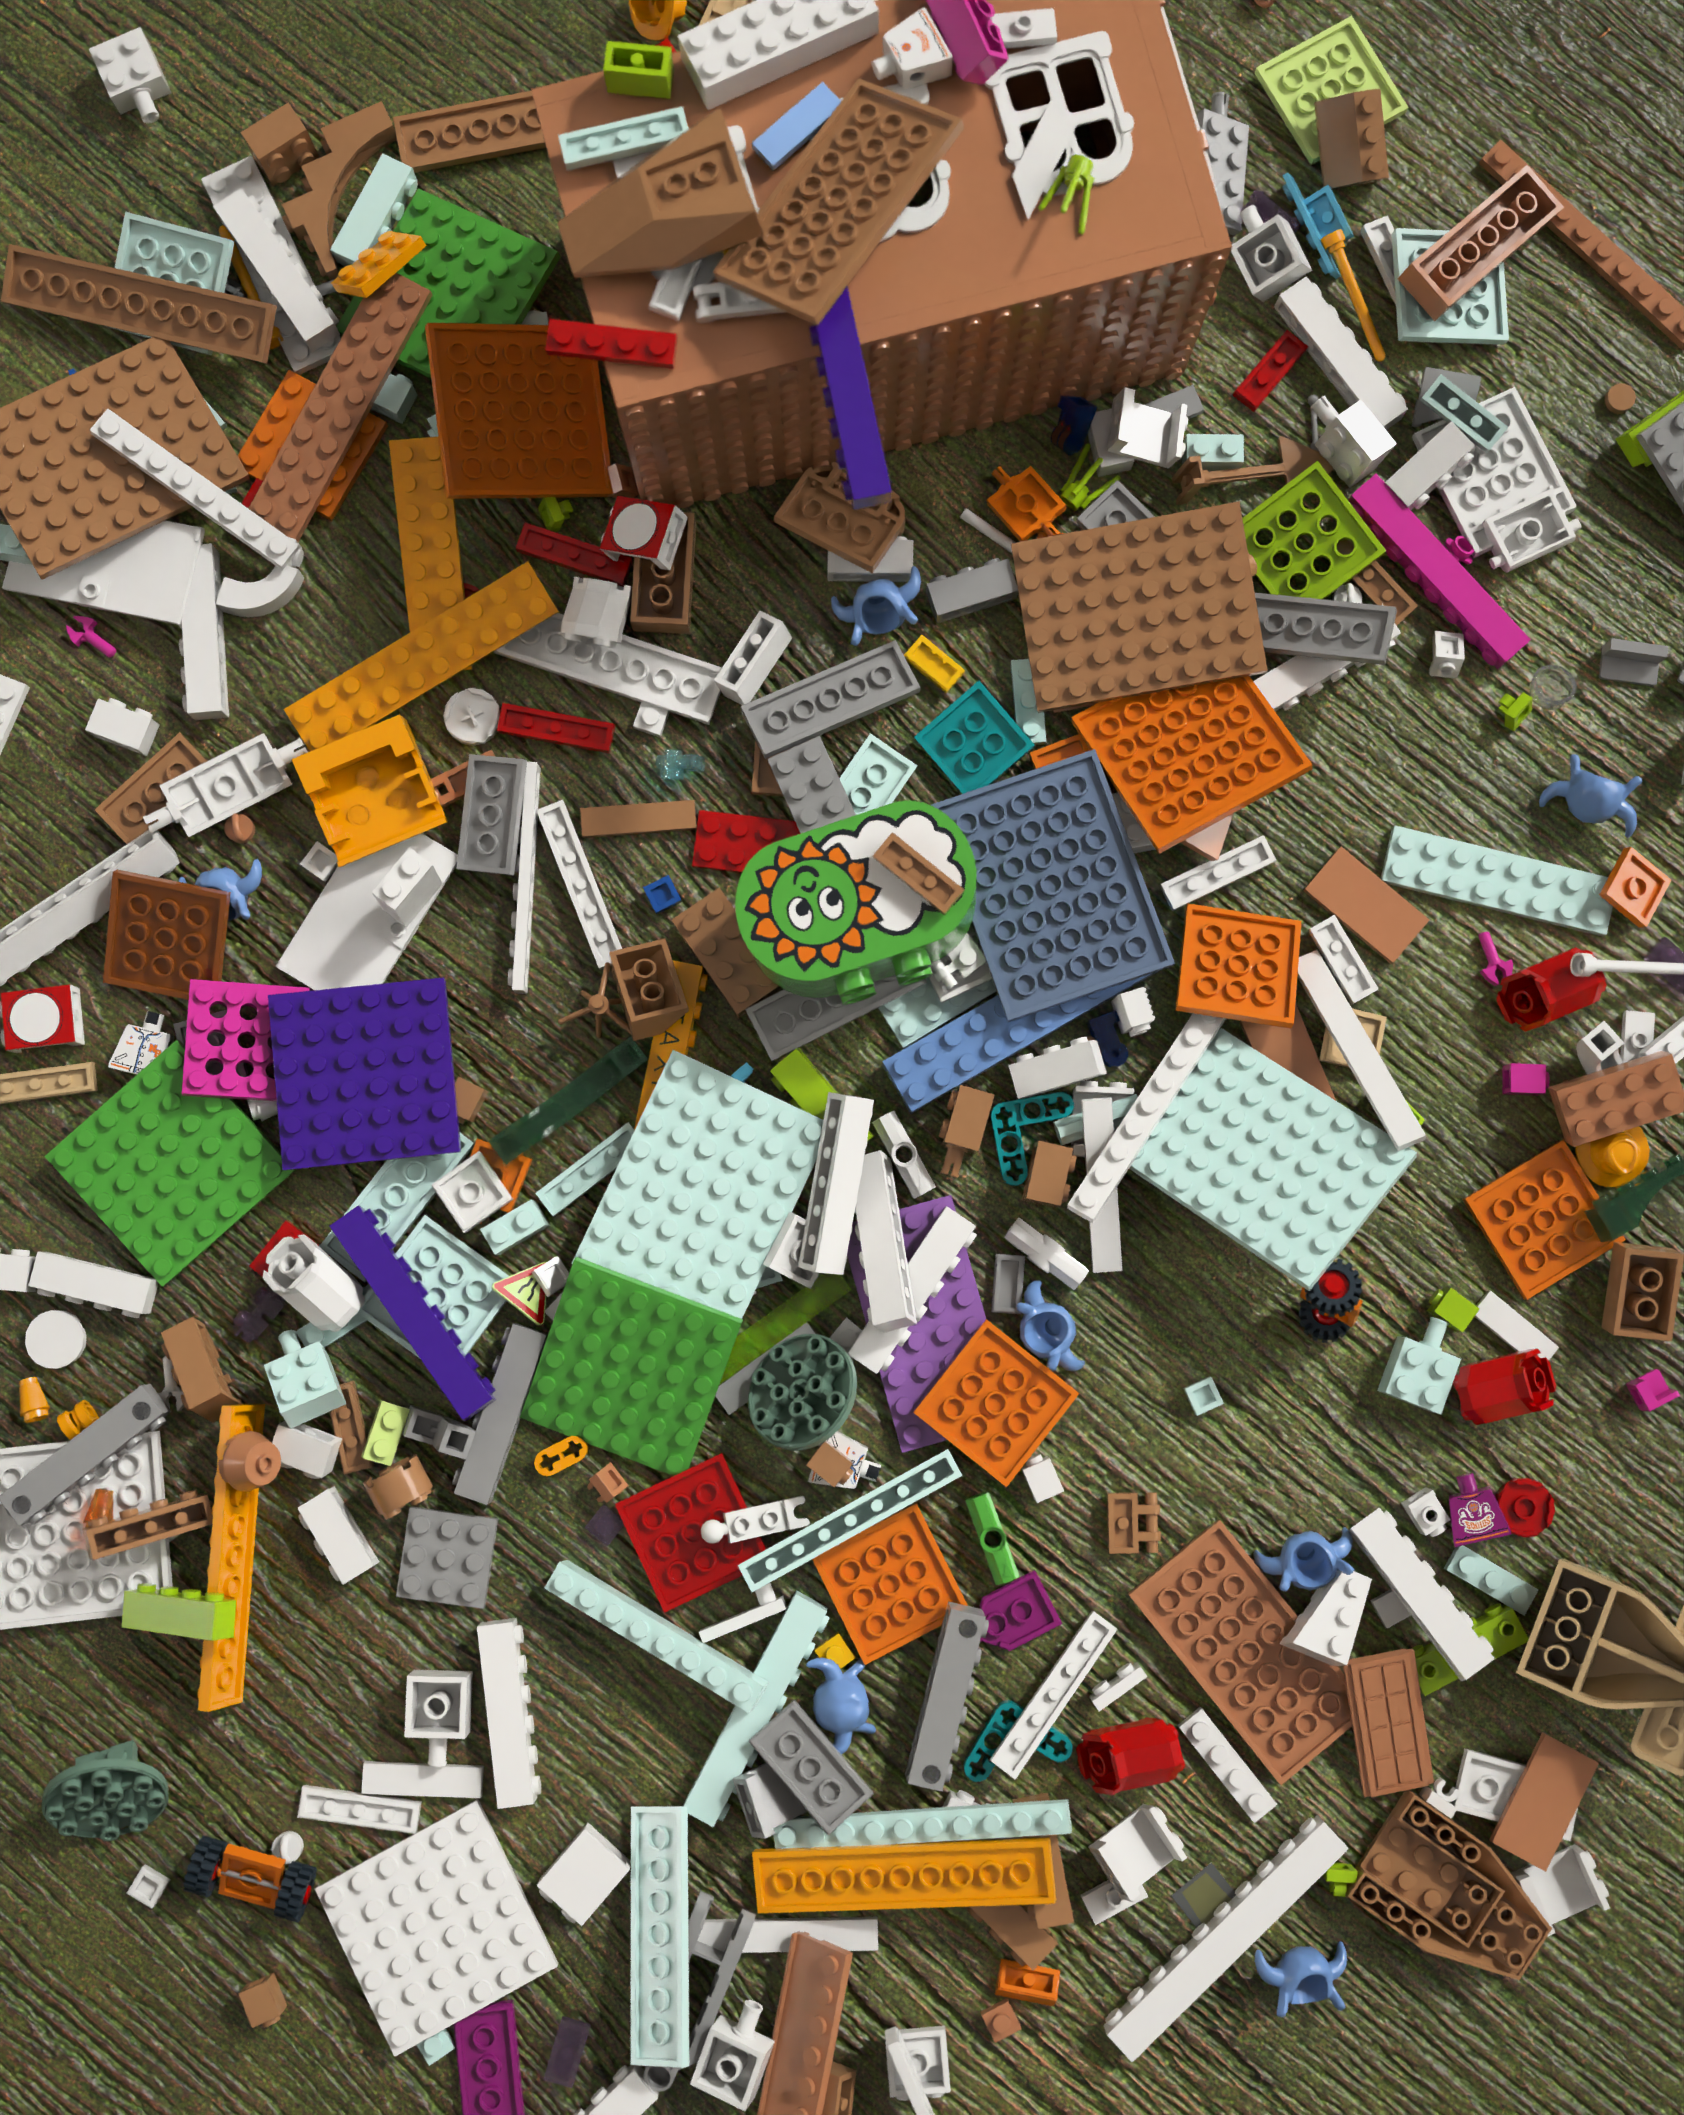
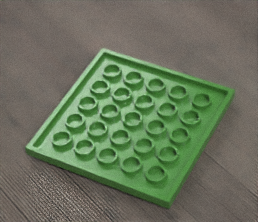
M418 188L393 232L421 236L426 247L396 273L430 290L433 296L399 356L397 363L431 378L425 332L427 323L521 325L559 261L560 255L558 251ZM353 297L336 327L340 336H343L363 297Z
M180 1040L174 1041L44 1156L162 1287L173 1280L296 1171H284L282 1169L281 1152L233 1099L182 1096L185 1045Z
M576 1257L573 1261L520 1418L569 1437L579 1436L588 1444L674 1476L689 1469L743 1319Z

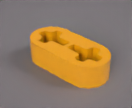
M579 1436L567 1437L539 1452L534 1461L535 1469L543 1476L554 1475L586 1457L589 1448L588 1443ZM570 1441L582 1445V1448L579 1450L580 1456L576 1457L574 1453L566 1457L564 1456L563 1451L571 1447ZM547 1454L549 1458L557 1454L559 1455L560 1460L552 1464L553 1470L541 1466V1462L544 1461L543 1455Z

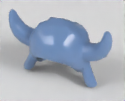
M913 566L909 581L900 588L888 579L871 580L869 583L859 586L852 606L845 607L840 604L835 596L831 598V606L838 619L847 623H855L851 645L857 646L860 643L863 632L873 635L889 633L901 626L905 618L911 624L918 622L917 616L909 609L907 603L913 600L920 590L921 577L919 570L916 566Z
M1572 754L1570 756V781L1551 783L1541 794L1539 806L1544 807L1555 796L1565 797L1569 811L1583 823H1603L1617 815L1625 822L1626 838L1631 837L1636 829L1637 814L1625 799L1642 783V778L1635 776L1627 784L1606 779L1582 770L1580 768L1579 756Z
M255 859L250 872L242 879L230 868H214L200 873L195 885L231 892L228 921L237 919L239 916L248 920L250 918V912L247 908L248 895L254 892L260 885L262 878L261 863L258 859ZM180 877L178 882L187 883L184 877Z
M1041 1280L1031 1282L1024 1293L1025 1303H1018L1016 1306L1017 1311L1024 1314L1020 1322V1339L1026 1350L1038 1358H1048L1047 1368L1051 1371H1055L1058 1365L1067 1371L1080 1370L1085 1365V1361L1078 1360L1070 1350V1345L1076 1336L1075 1321L1063 1306L1044 1302L1040 1289L1042 1285Z
M1346 1527L1342 1528L1341 1538L1333 1543L1326 1541L1317 1532L1305 1531L1289 1536L1282 1547L1279 1557H1266L1258 1550H1255L1253 1554L1257 1566L1262 1571L1270 1575H1282L1279 1585L1281 1591H1287L1290 1583L1297 1588L1311 1591L1328 1584L1336 1576V1571L1338 1570L1347 1575H1351L1354 1572V1568L1342 1560L1351 1551L1353 1543L1351 1533Z
M815 1658L808 1661L806 1664L808 1668L820 1669L824 1672L826 1678L813 1694V1712L816 1716V1721L823 1729L834 1732L833 1745L842 1755L851 1744L853 1731L868 1734L876 1732V1727L873 1724L866 1723L869 1716L868 1697L864 1685L857 1677V1674L864 1669L865 1665L862 1659H859L847 1671L842 1673L838 1664L831 1659Z
M1338 1942L1336 1954L1330 1962H1327L1324 1955L1313 1947L1297 1946L1282 1955L1276 1968L1271 1967L1266 1962L1260 1950H1256L1255 1965L1261 1979L1279 1989L1278 2017L1282 2018L1286 2015L1288 2004H1305L1328 1998L1337 2010L1342 2011L1345 2009V2004L1333 1985V1981L1340 1977L1346 1968L1347 1953L1343 1942Z

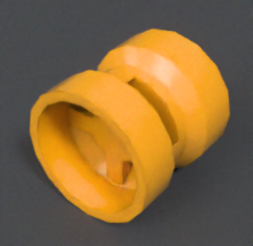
M86 1400L77 1403L72 1411H65L57 1416L59 1427L70 1440L99 1419L95 1409Z

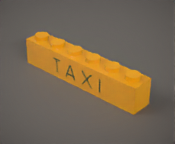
M673 960L689 1011L665 1032L653 1036L635 1128L672 1050L687 1056L689 1047L694 1048L697 1031L693 1030L695 1019L700 1020L703 1003L698 1002L700 991H706L708 975L704 974L703 966Z

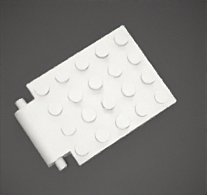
M1515 387L1479 403L1507 425V430L1487 453L1475 445V452L1472 454L1474 456L1473 460L1463 469L1456 468L1450 474L1452 476L1451 480L1444 487L1438 489L1461 535L1467 538L1474 549L1472 553L1473 558L1491 550L1495 557L1489 559L1490 566L1493 569L1501 567L1504 572H1510L1574 542L1576 539L1574 532L1581 529V523L1578 519L1569 522L1565 516L1574 512L1577 505ZM1442 420L1414 433L1412 439L1418 451L1449 423Z

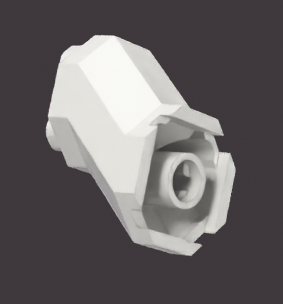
M574 577L573 588L564 613L560 633L565 634L566 640L587 644L589 638L594 639L593 644L598 646L615 648L616 643H621L624 625L632 601V587L624 585V587L617 586V583Z
M305 1234L297 1235L299 1237L297 1239H293L291 1236L284 1237L267 1254L266 1263L269 1264L268 1272L264 1270L262 1278L274 1292L284 1298L321 1331L330 1330L337 1332L341 1330L355 1316L359 1309L363 1307L365 1297L362 1295L363 1287L351 1273L346 1271Z

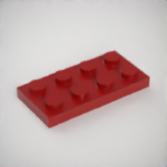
M699 810L692 867L742 873L747 863L758 851L774 842L798 835L800 831L795 821Z

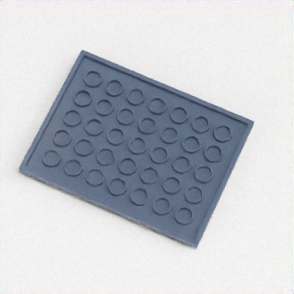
M1095 749L931 804V806L945 813L958 825L972 849L976 864V905L972 924L1007 1022L1174 966V959Z

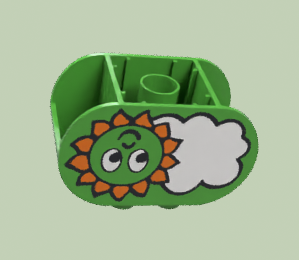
M898 801L774 842L758 851L745 866L738 882L735 900L737 923L742 938L758 966L777 986L790 993L810 998H825L839 994L843 1005L853 1004L876 994L874 981L895 975L899 986H905L922 981L933 975L930 968L932 966L931 962L940 960L953 951L965 937L972 923L976 905V864L968 840L949 816L923 802ZM892 832L964 889V893L945 915L873 858L874 853Z

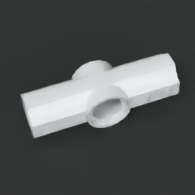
M895 1111L873 1121V1126L913 1199L935 1188L936 1186L919 1157L916 1147L912 1144ZM900 1147L909 1148L912 1152V1159L906 1163L898 1161L896 1158L897 1149Z
M1017 1218L1004 1236L1014 1247L1025 1253L1032 1263L1046 1273L1050 1272L1072 1290H1075L1089 1272L1084 1265L1064 1252L1065 1249L1045 1234H1040L1021 1218Z

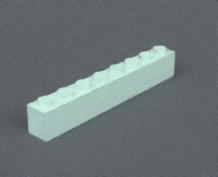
M947 1449L739 1564L738 1567L751 1592H754L961 1477L962 1474Z
M569 1560L558 1563L545 1586V1589L747 1713L755 1709L769 1683Z
M797 1590L795 1591L753 1673L769 1683L755 1709L750 1713L735 1705L683 1803V1806H687L688 1814L711 1827H714L717 1819L720 1821L724 1820L731 1806L726 1803L732 1792L737 1795L733 1778L741 1775L746 1765L751 1767L758 1755V1752L749 1743V1740L770 1721L774 1711L777 1713L781 1712L787 1700V1697L783 1695L788 1685L794 1687L801 1673L798 1666L802 1658L808 1660L815 1647V1643L811 1642L817 1631L822 1633L830 1617L826 1616L827 1607Z

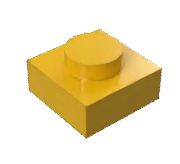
M839 1632L814 1650L819 1658L833 1660L840 1669L856 1658Z

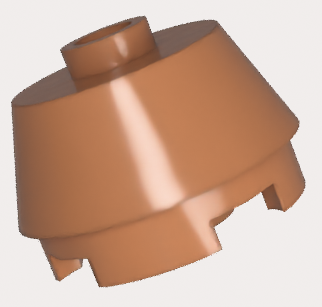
M247 1431L234 1435L225 1443L228 1447L224 1452L223 1460L218 1462L219 1471L223 1480L228 1482L234 1489L243 1492L252 1491L269 1484L275 1479L280 1470L281 1456L278 1448L265 1436L255 1431Z

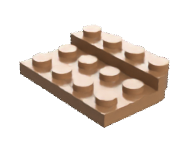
M832 462L831 466H821L814 469L809 467L774 515V522L873 574L897 536H902L904 532L905 510L899 501L900 496L892 491L890 503L853 510L852 500L846 501L843 492L842 481L847 480L846 473L842 472V469L839 470L836 462Z

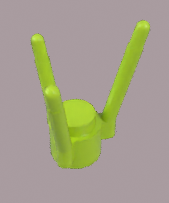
M1075 154L1069 158L1067 166H1061L1058 177L1044 196L1038 209L1040 211L1045 209L1063 180H1065L1064 184L1068 187L1060 212L1063 214L1068 209L1074 191L1084 188L1078 231L1080 235H1083L1087 221L1090 191L1094 182V178L1091 176L1094 164L1089 158Z
M1089 443L1085 445L1066 484L1060 490L1062 492L1060 498L1074 511H1077L1079 507L1085 510L1090 502L1104 493L1117 480L1121 479L1117 475L1087 496L1089 489L1085 484L1102 463L1103 459L1099 457L1080 481L1076 480L1074 482L1091 447Z

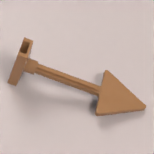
M1280 436L1277 439L1281 464L1208 472V470L1202 469L1200 455L1190 456L1172 477V483H1181L1182 493L1176 499L1177 505L1188 504L1200 488L1209 487L1210 484L1280 476L1285 478V483L1287 484L1316 461L1321 464L1328 474L1334 468L1321 456L1319 451Z

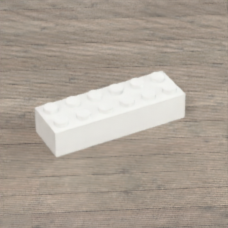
M756 0L678 35L680 55L707 110H710L878 34L879 10L874 0Z

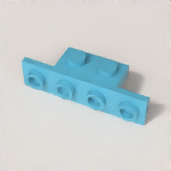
M1287 172L1283 175L1286 182L1282 186L1287 198L1290 201L1294 199L1298 207L1294 210L1295 215L1301 225L1306 224L1310 232L1306 235V238L1312 249L1315 250L1317 248L1321 255L1318 263L1325 275L1330 273L1337 279L1341 275L1328 250L1324 249L1321 238L1342 229L1347 241L1354 237L1353 232L1329 185L1304 199L1294 178Z

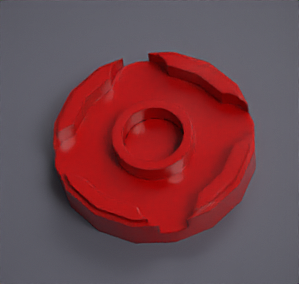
M1514 1478L1504 1483L1497 1491L1495 1498L1508 1522L1511 1534L1522 1538L1535 1537L1552 1523L1555 1514L1554 1499L1540 1482L1529 1478Z

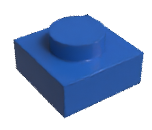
M669 875L643 887L656 915L682 902Z

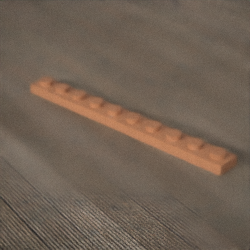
M1501 139L1479 162L1501 185H1504L1528 165ZM1530 167L1564 207L1546 226L1680 349L1684 350V306Z

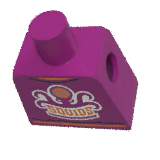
M1473 1473L1456 1476L1460 1493L1449 1495L1454 1546L1458 1547L1511 1535L1508 1522L1491 1487L1477 1488Z

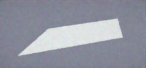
M1051 102L1047 106L1012 174L1027 219L1030 218L1076 128Z

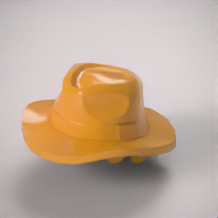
M628 0L633 24L636 30L648 40L660 41L668 38L673 23L685 16L687 0Z
M1640 1126L1575 1147L1577 1162L1585 1175L1592 1182L1604 1187L1621 1186L1636 1178L1646 1167L1650 1152L1647 1138Z

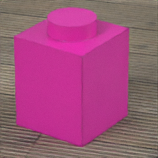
M1510 1063L1502 1066V1095L1538 1096L1546 1094V1089H1548L1550 1083V1076L1546 1072V1065Z

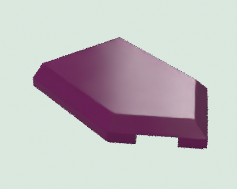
M1035 1570L983 1596L979 1609L983 1610L986 1620L989 1621L986 1637H981L980 1641L1008 1651L1062 1624Z

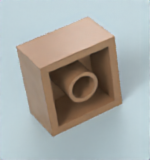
M286 103L240 132L253 158L272 186L287 181L293 173L302 168L301 166L319 158L307 129L289 103Z
M1039 1140L1033 1144L1022 1201L1053 1208L1060 1207L1061 1203L1067 1202L1070 1192V1185L1066 1184L1067 1175L1073 1173L1077 1156L1072 1155L1073 1148Z

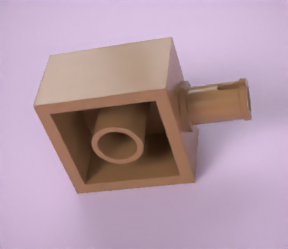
M960 1085L957 1091L952 1090L946 1108L951 1110L950 1118H944L938 1136L944 1138L942 1145L948 1148L940 1173L948 1175L950 1166L953 1164L950 1176L958 1178L964 1153L976 1154L979 1151L994 1094Z

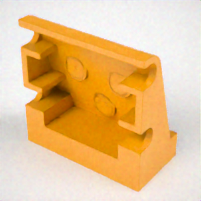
M400 714L292 759L306 794L310 796L314 804V812L327 842L336 854L338 867L350 864L447 823L445 813L416 745L415 737L407 719Z

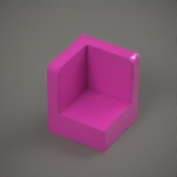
M1653 1369L1626 1383L1639 1410L1650 1412L1680 1396L1677 1390L1669 1389L1658 1369Z

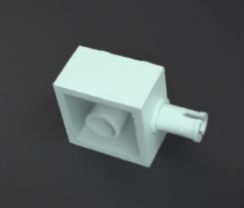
M1430 1317L1423 1341L1417 1342L1407 1337L1397 1336L1377 1391L1429 1412L1441 1414L1461 1361L1460 1358L1442 1352V1349L1439 1348L1449 1323Z
M287 1330L281 1333L278 1340L281 1343L285 1356L265 1364L264 1368L280 1414L289 1427L293 1428L345 1405L346 1401L330 1357L321 1342L317 1341L301 1348L295 1330Z

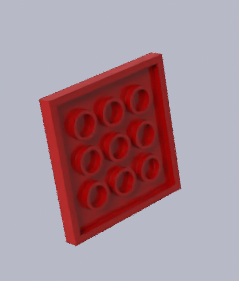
M723 1453L615 1503L664 1613L743 1576L738 1565L767 1549L761 1536L729 1543L727 1534L723 1535V1538L717 1543H708L702 1538L701 1528L706 1521L715 1519L720 1523H725L723 1513L748 1508Z

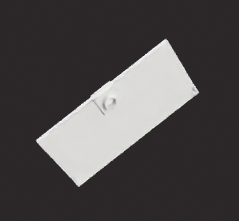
M163 521L41 580L33 565L9 561L2 588L8 591L78 604L80 606L180 625L200 546L203 543L205 529Z
M421 833L350 864L337 867L276 964V967L313 990L383 984L456 867L458 855ZM410 847L434 866L443 884L411 923L405 927L382 909L372 891Z

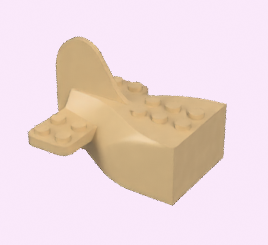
M1559 1559L1516 1673L1591 1706L1605 1709L1644 1708L1632 1739V1752L1644 1761L1675 1775L1684 1776V1605L1677 1624L1674 1626L1652 1601L1637 1590L1567 1559Z

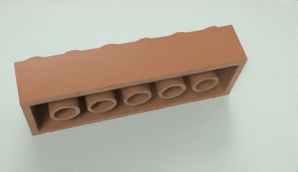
M1526 165L1413 261L1398 277V280L1427 314L1436 321L1544 228L1564 207L1533 170Z

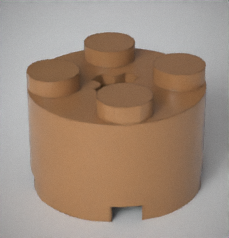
M414 1454L411 1459L406 1457L379 1471L380 1477L374 1480L370 1477L363 1482L378 1514L383 1515L385 1520L400 1513L401 1508L405 1504L410 1502L414 1506L427 1499V1495L432 1492L431 1488L433 1487L417 1454Z

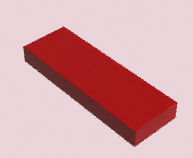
M1286 330L1234 391L1233 396L1255 412L1304 355L1309 346L1289 330Z

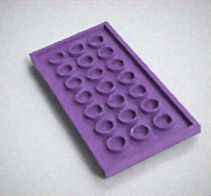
M951 1195L899 1209L907 1263L944 1208L947 1206L956 1212ZM858 1221L852 1223L847 1256L867 1324L869 1321L867 1309L870 1307V1302L863 1287L866 1275L865 1269H863L859 1260V1252L862 1251L861 1241L858 1240L855 1232V1225L858 1224ZM963 1246L956 1255L960 1258V1261L951 1274L946 1271L940 1279L944 1285L935 1298L929 1296L924 1303V1306L928 1309L916 1325L908 1327L907 1330L911 1334L902 1347L896 1345L891 1352V1355L895 1358L885 1372L881 1369L879 1370L902 1453L947 1440L913 1413V1411L986 1319L968 1252Z

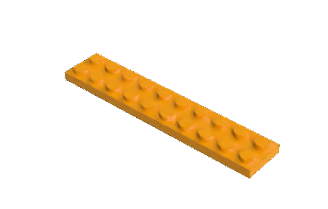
M527 561L286 707L284 711L309 751H313L372 726L554 616L559 610L530 562Z
M265 1404L222 1405L219 1417L220 1434L216 1450L218 1460L217 1472L214 1478L215 1498L212 1507V1534L209 1540L211 1549L210 1562L207 1568V1593H223L224 1599L236 1600L233 1638L214 1641L203 1640V1651L200 1659V1687L197 1693L199 1700L198 1711L210 1712L243 1702L259 1488L247 1492L234 1489L221 1477L218 1462L223 1460L224 1452L228 1447L225 1443L234 1435L247 1431H255L263 1435Z
M1050 1837L870 1846L755 1849L752 1852L758 1914L1055 1904L1056 1902Z

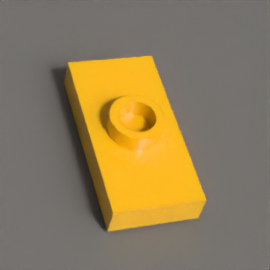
M923 635L904 654L908 663L946 694L965 673V670Z

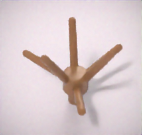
M606 962L604 965L598 994L592 996L586 991L581 990L580 995L589 1001L588 1006L559 1019V1024H564L592 1011L595 1014L597 1038L602 1036V1015L605 1014L631 1034L628 1024L610 1010V1005L622 1004L620 998L607 999L604 996L610 970L609 962Z

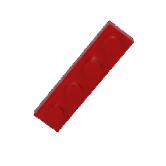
M549 319L546 353L553 356L674 369L678 337L677 333Z
M526 522L516 545V551L603 581L614 582L624 587L633 562L631 557L620 554L618 561H613L598 546Z
M502 703L497 726L498 733L609 754L615 731L614 723Z

